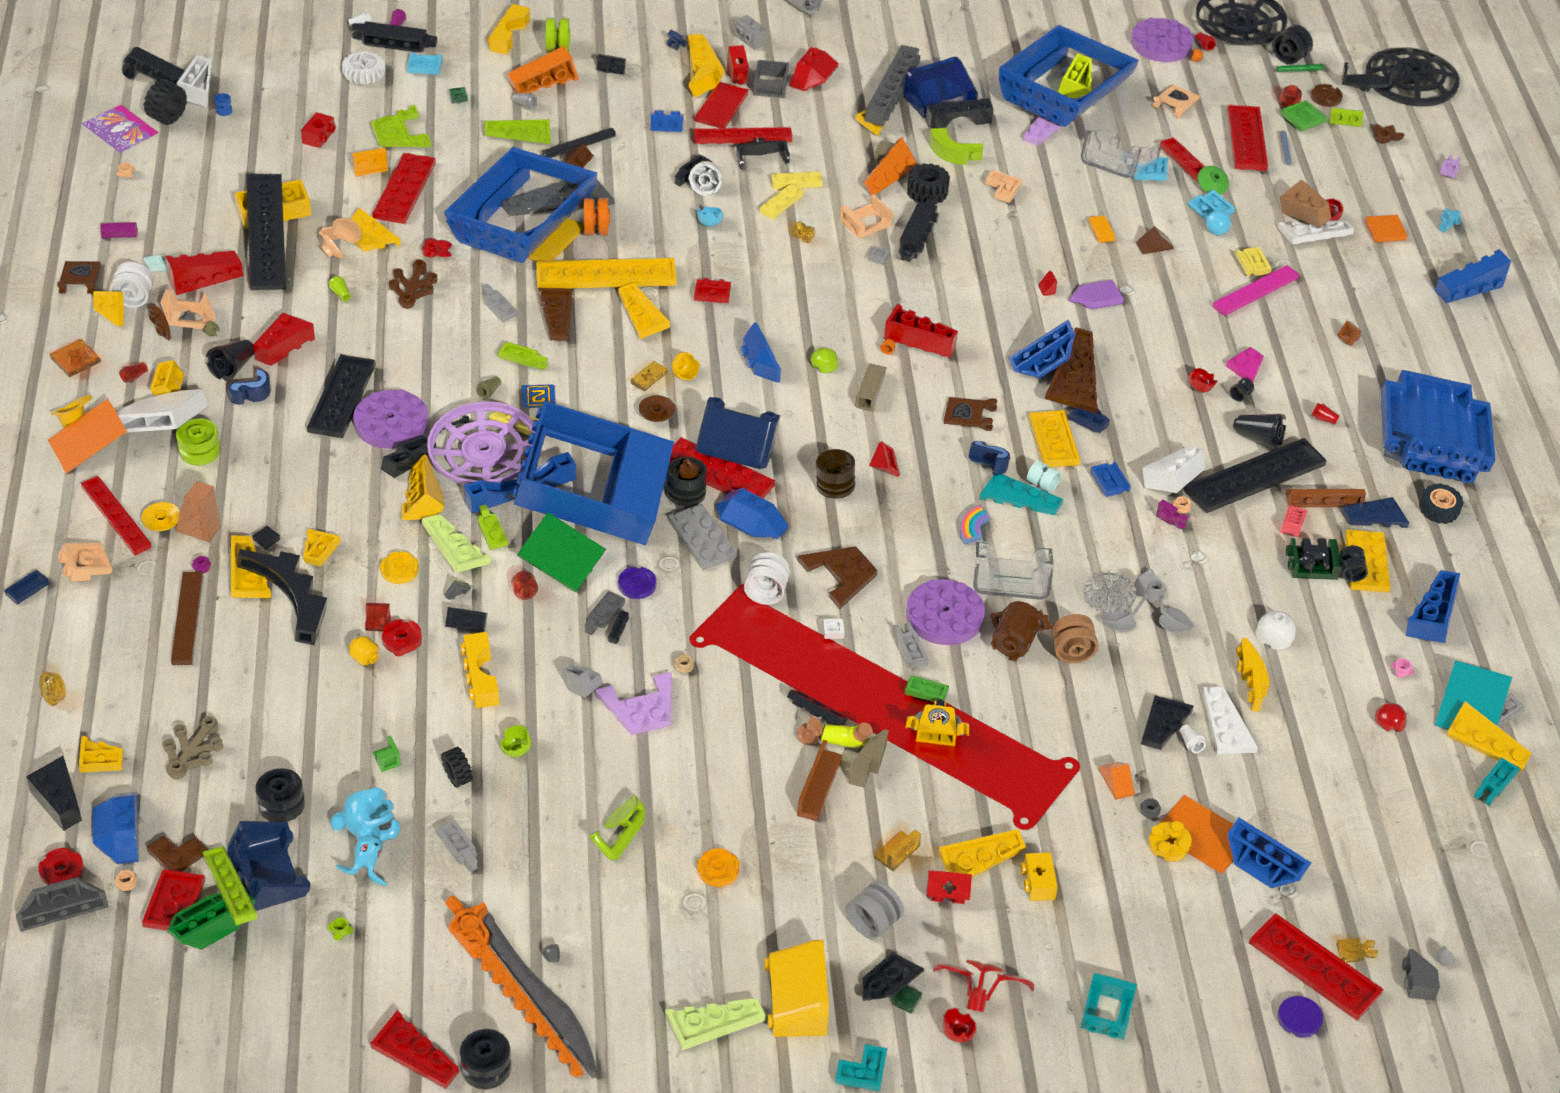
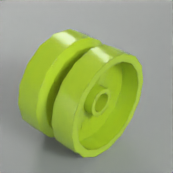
M546 18V53L556 50L557 43H559V48L564 46L569 52L571 40L569 18H561L559 20V28H557L555 18Z
M197 418L188 420L178 427L176 439L179 456L184 462L198 466L206 465L218 458L220 442L217 427L213 422Z

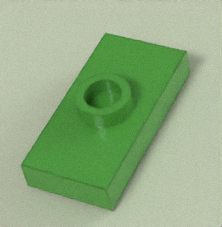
M911 675L905 689V694L932 702L938 699L945 701L949 685Z

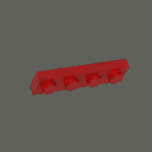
M1174 137L1160 141V148L1198 182V173L1205 166Z

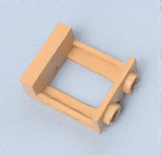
M874 194L872 195L871 204L854 211L847 205L841 207L840 221L858 239L892 226V210ZM877 215L882 220L865 228V223L861 218Z
M165 289L161 306L169 325L204 329L209 321L215 322L216 316L206 294H203L200 303L176 300L173 290ZM190 310L199 314L203 320L179 319L181 311Z

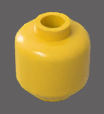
M366 636L356 637L349 645L350 657L362 666H367L370 663L374 664L379 658V646Z

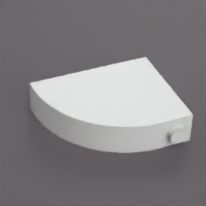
M203 389L184 390L138 401L116 411L127 432L177 429L208 405Z

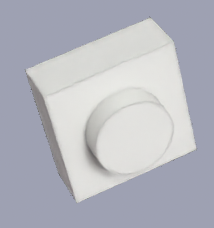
M823 619L824 639H844L843 619Z

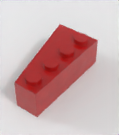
M899 304L895 306L886 320L884 339H891L895 343L936 353L943 357H951L956 349L957 330L939 322L936 324L932 323L930 318L926 316L921 318L913 310H903V306Z

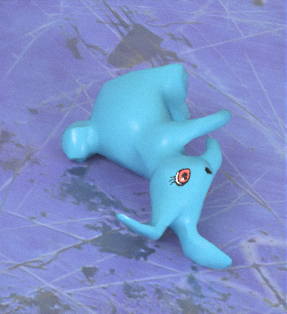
M372 788L347 796L343 811L334 814L331 818L330 823L334 831L346 828L358 840L355 847L354 866L347 867L337 864L336 867L350 875H355L359 869L364 867L370 880L376 884L387 886V882L380 879L374 873V868L383 850V842L395 839L400 833V822L393 819L394 813L391 812L394 809V803L390 800H385L387 795L385 791L381 788ZM393 819L388 830H380V825Z

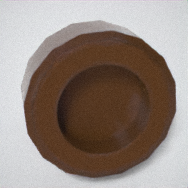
M684 459L683 464L680 466L679 474L684 479H694L698 475V466L689 459Z

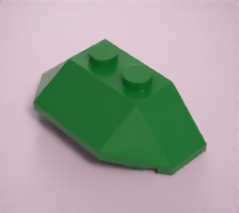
M217 893L174 914L167 930L180 943L202 950L240 928L241 924L235 925L221 894ZM248 894L252 904L254 905L255 899Z

